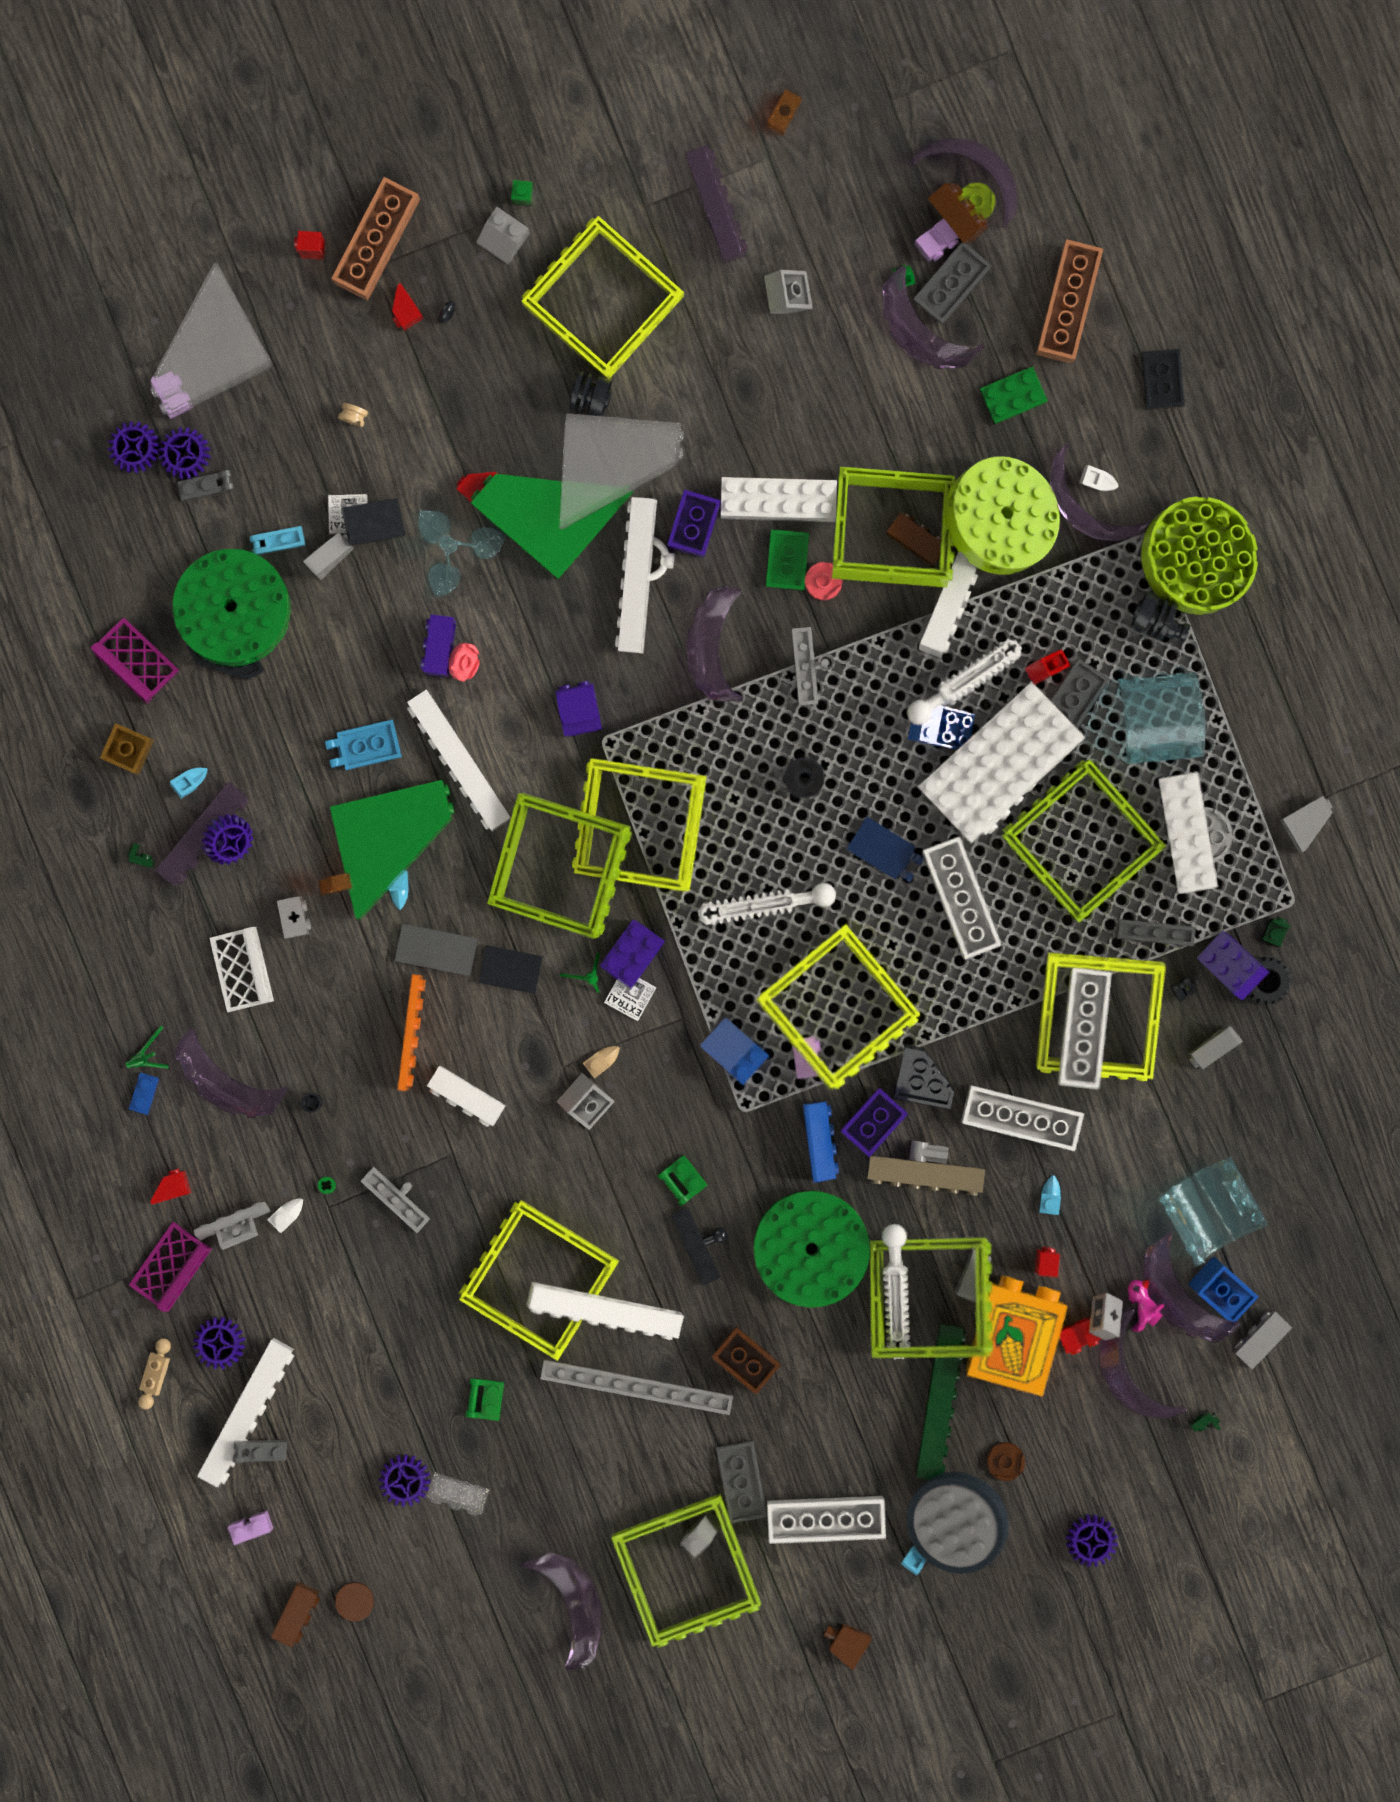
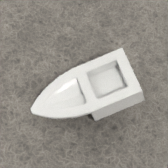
M1085 465L1080 484L1103 491L1118 488L1117 482L1110 474Z
M294 1199L285 1203L267 1220L282 1233L300 1214L303 1199Z

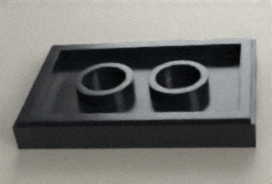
M1180 349L1142 352L1146 410L1184 407L1185 399Z
M397 498L343 507L341 509L350 546L399 538L406 535Z
M486 945L479 983L535 994L543 956Z

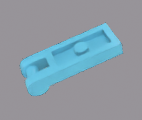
M302 526L249 537L250 543L253 544L252 553L256 555L306 546ZM265 540L266 546L261 547L260 541Z

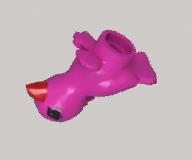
M1134 1280L1128 1286L1129 1300L1132 1301V1304L1138 1303L1139 1319L1138 1323L1132 1327L1133 1332H1140L1147 1323L1153 1327L1163 1316L1159 1311L1165 1305L1160 1304L1157 1306L1149 1298L1148 1285L1150 1280Z

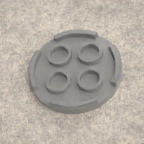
M1204 807L1214 863L1222 859L1229 851L1232 842V828L1228 819L1220 811Z

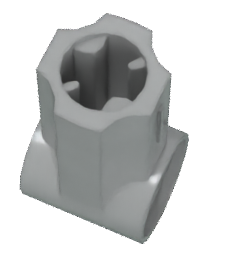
M912 1140L909 1160L946 1164L949 1148Z

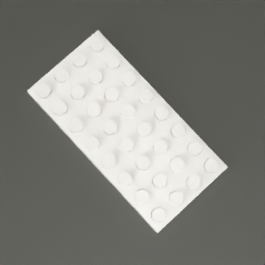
M1031 682L921 783L918 788L972 843L1082 742L1085 737Z

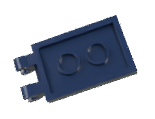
M866 817L846 849L894 880L899 875L910 882L914 875L905 870L910 861H913L920 866L924 861L923 857L913 852L916 848L914 845L869 817Z

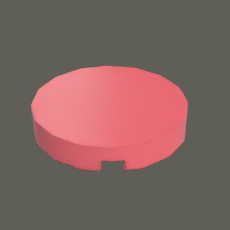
M828 562L816 563L807 571L805 588L813 598L822 601L830 600L840 592L843 581L842 579H832L833 564Z
M460 643L451 652L448 667L454 679L465 681L471 679L477 672L480 659H478L479 651L474 645Z

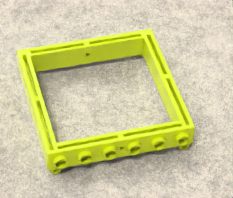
M598 216L596 219L592 218L586 224L587 229L583 233L579 232L573 239L574 243L570 248L568 246L564 248L560 254L561 258L557 262L553 261L547 268L549 271L544 276L540 275L537 278L534 288L532 290L528 289L522 295V305L600 375L610 379L684 297V292ZM599 233L669 294L607 364L537 303Z
M590 759L586 766L588 780L585 781L583 787L585 800H582L580 809L592 815H596L602 770L693 784L679 879L621 870L618 878L619 881L690 891L707 776ZM578 822L580 834L575 842L577 855L573 858L572 862L574 873L602 878L605 867L588 865L594 827Z
M847 925L838 930L755 999L829 1089L833 1087L838 1089L845 1083L843 1079L847 1075L852 1077L860 1070L858 1068L859 1065L863 1062L865 1065L874 1058L872 1054L877 1050L882 1052L889 1046L887 1042L891 1038L896 1040L904 1033L902 1029L907 1025L909 1028L918 1021L916 1017L920 1015ZM843 940L904 1015L832 1074L771 999Z
M1047 952L1036 1058L1037 1069H1040V1072L1051 1073L1052 1071H1059L1061 1058L1048 1057L1057 966L1152 974L1143 1064L1102 1061L1100 1077L1109 1078V1075L1117 1076L1118 1079L1135 1077L1139 1081L1153 1079L1165 973L1164 963Z
M521 1200L519 1203L515 1202L509 1212L513 1214L509 1220L505 1218L499 1227L502 1229L500 1235H494L489 1244L492 1246L490 1251H485L479 1261L482 1264L478 1269H473L469 1276L472 1280L469 1285L464 1284L459 1294L462 1296L459 1300L558 1361L583 1319H580V1321L571 1320L555 1346L474 1296L478 1286L523 1214L605 1264V1267L588 1292L589 1294L599 1295L619 1260Z

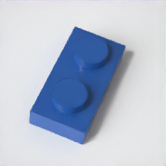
M140 1072L129 1107L130 1110L146 1115L149 1114L159 1077Z

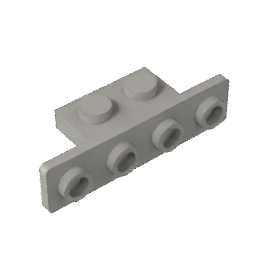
M258 1202L245 1210H237L230 1216L220 1217L213 1223L203 1224L193 1232L199 1240L216 1234L219 1245L224 1250L258 1236L253 1219L269 1213L270 1208L265 1202Z

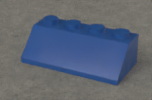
M826 1101L803 1104L813 1182L836 1179V1174H839L838 1162H834L833 1155H836L837 1152L835 1143L831 1142L834 1129L833 1124H829L828 1117L832 1116L831 1106L827 1105Z

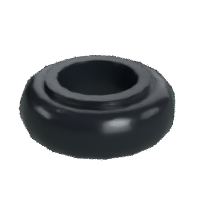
M449 301L442 307L439 313L440 322L446 323L451 319L456 309L454 302Z

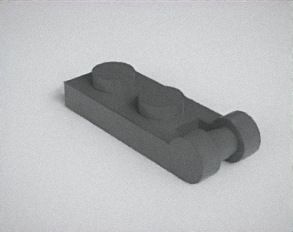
M230 470L179 481L178 487L181 500L187 501L234 490L233 484L230 482ZM222 479L223 485L218 486L217 480Z
M235 1441L233 1446L235 1454L233 1455L232 1462L286 1461L287 1441ZM244 1449H247V1454H243Z

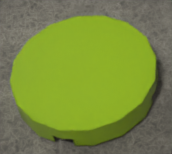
M978 182L970 183L962 189L964 198L966 200L970 199L975 205L974 210L978 215L981 213L985 219L988 218L993 212L996 203L993 191L987 185Z

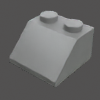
M496 207L485 223L476 243L506 264H509L530 234L529 228Z
M779 270L764 276L770 314H787L813 309L806 271Z
M581 1073L556 1102L590 1130L615 1101Z

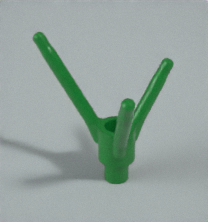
M596 953L591 972H587L583 976L560 973V977L585 980L588 984L593 985L596 993H599L596 970L600 953Z
M160 1026L136 1056L131 1057V1060L125 1062L128 1069L139 1066L169 1068L168 1065L147 1062V1059L154 1056L155 1052L144 1055V1052L161 1032L163 1026Z

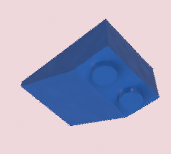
M726 1017L700 1045L743 1085L769 1057Z
M1214 1256L1188 1283L1198 1295L1232 1325L1259 1297Z

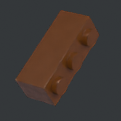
M900 513L886 535L933 567L940 558L941 537L938 535L934 537L929 533L930 530L922 524L918 526L913 522L914 518L910 515Z
M298 1582L271 1638L291 1648L294 1643L298 1644L303 1635L300 1632L303 1625L307 1627L312 1617L309 1615L311 1608H316L320 1600L317 1597L319 1591Z

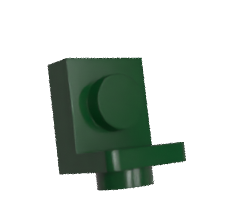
M134 843L133 847L130 846L127 854L129 862L154 869L156 861L151 860L152 856L142 853L140 857L138 856L141 845Z
M1278 916L1276 919L1270 918L1262 940L1281 947L1287 930L1291 927V925L1287 924L1288 920Z
M1208 1410L1188 1423L1195 1432L1205 1430L1210 1422L1217 1431L1221 1429L1218 1425L1220 1423L1219 1418L1215 1413L1211 1414Z

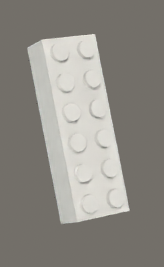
M722 477L721 519L835 522L837 480Z
M1198 772L1159 779L1178 893L1218 887Z
M960 837L922 851L963 959L1001 946Z
M1078 968L1070 970L1058 1085L1089 1089L1099 1088L1111 972Z
M970 1085L961 1123L1075 1151L1084 1113Z
M883 1496L767 1501L769 1543L886 1538Z

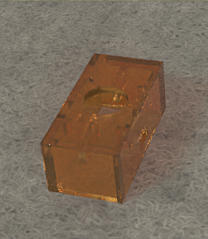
M785 89L767 122V127L784 135L802 103V98ZM782 105H787L790 108V113L787 116L779 113V108Z
M349 873L331 876L318 881L321 896L340 893L352 888Z

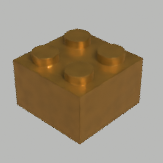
M115 723L100 759L139 775L154 740Z

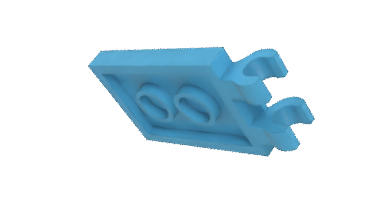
M393 720L338 732L337 739L325 741L326 749L337 748L340 757L329 760L331 769L344 765L345 770H351L402 757Z

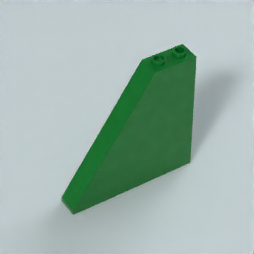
M495 474L494 477L489 475L483 482L485 487L481 492L477 489L470 498L473 500L471 505L558 580L630 497L633 491L631 489Z
M442 780L330 807L353 910L357 920H361L372 909L395 881L451 822V814H455L452 802H448L447 796L450 795L448 784L444 785Z

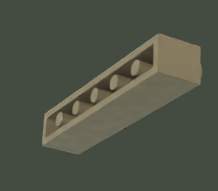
M873 1155L869 1157L867 1179H871V1183L882 1184V1181H888L891 1186L901 1187V1183L909 1184V1188L920 1189L922 1185L928 1186V1190L939 1191L940 1188H947V1192L958 1193L959 1190H964L967 1195L975 1196L978 1195V1192L983 1193L985 1169Z

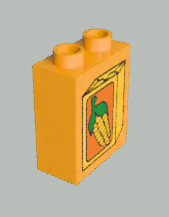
M1001 1275L999 1284L992 1283V1293H989V1301H992V1313H989V1321H992L993 1331L990 1333V1340L993 1341V1352H990V1357H968L965 1372L972 1377L1043 1396L1067 1305L1058 1301L1060 1291L1038 1286L1036 1295L1021 1291L1023 1281ZM977 1328L971 1347H977Z

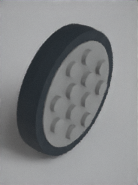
M946 1472L927 1480L914 1494L907 1512L908 1532L915 1548L929 1563L951 1573L967 1574L985 1568L998 1557L1008 1536V1515L1001 1498L986 1482L967 1473Z

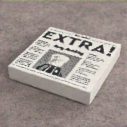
M367 494L328 495L329 534H337L338 532L340 534H347L341 509L343 507L366 504Z
M639 978L631 990L616 980L604 1003L638 1021L656 987Z

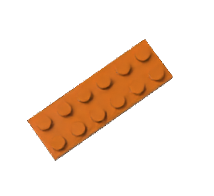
M412 975L398 1084V1090L402 1091L409 1090V1087L413 1086L414 1075H411V1068H415L416 1056H413V1052L418 1047L419 1037L415 1036L416 1029H420L421 1018H418V1012L423 1008V999H420L421 991H425L426 985L423 975Z

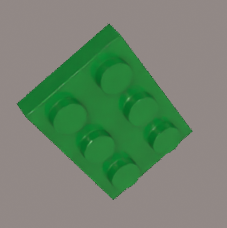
M1033 366L980 388L981 395L994 425L1048 402Z
M771 529L766 580L767 588L804 591L809 533Z

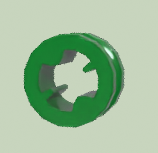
M323 1177L319 1180L318 1189L321 1193L330 1194L335 1191L336 1183L333 1178ZM323 1181H330L331 1189L324 1190L322 1188L324 1187L322 1185Z

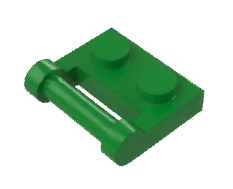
M685 1155L657 1176L660 1181H664L675 1195L680 1206L684 1205L708 1185ZM672 1171L689 1193L685 1196L669 1177Z
M470 1378L469 1384H471L468 1410L465 1411V1417L499 1421L504 1382ZM479 1385L484 1386L481 1412L475 1411Z

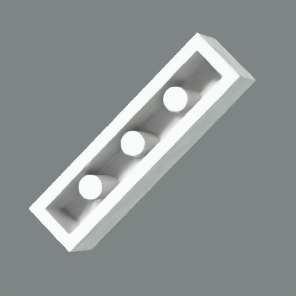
M442 1066L438 1067L427 1085L431 1088L429 1090L431 1093L438 1097L440 1094L447 1098V1103L454 1107L456 1105L463 1108L462 1112L471 1117L473 1114L480 1118L479 1122L487 1127L495 1125L506 1106Z

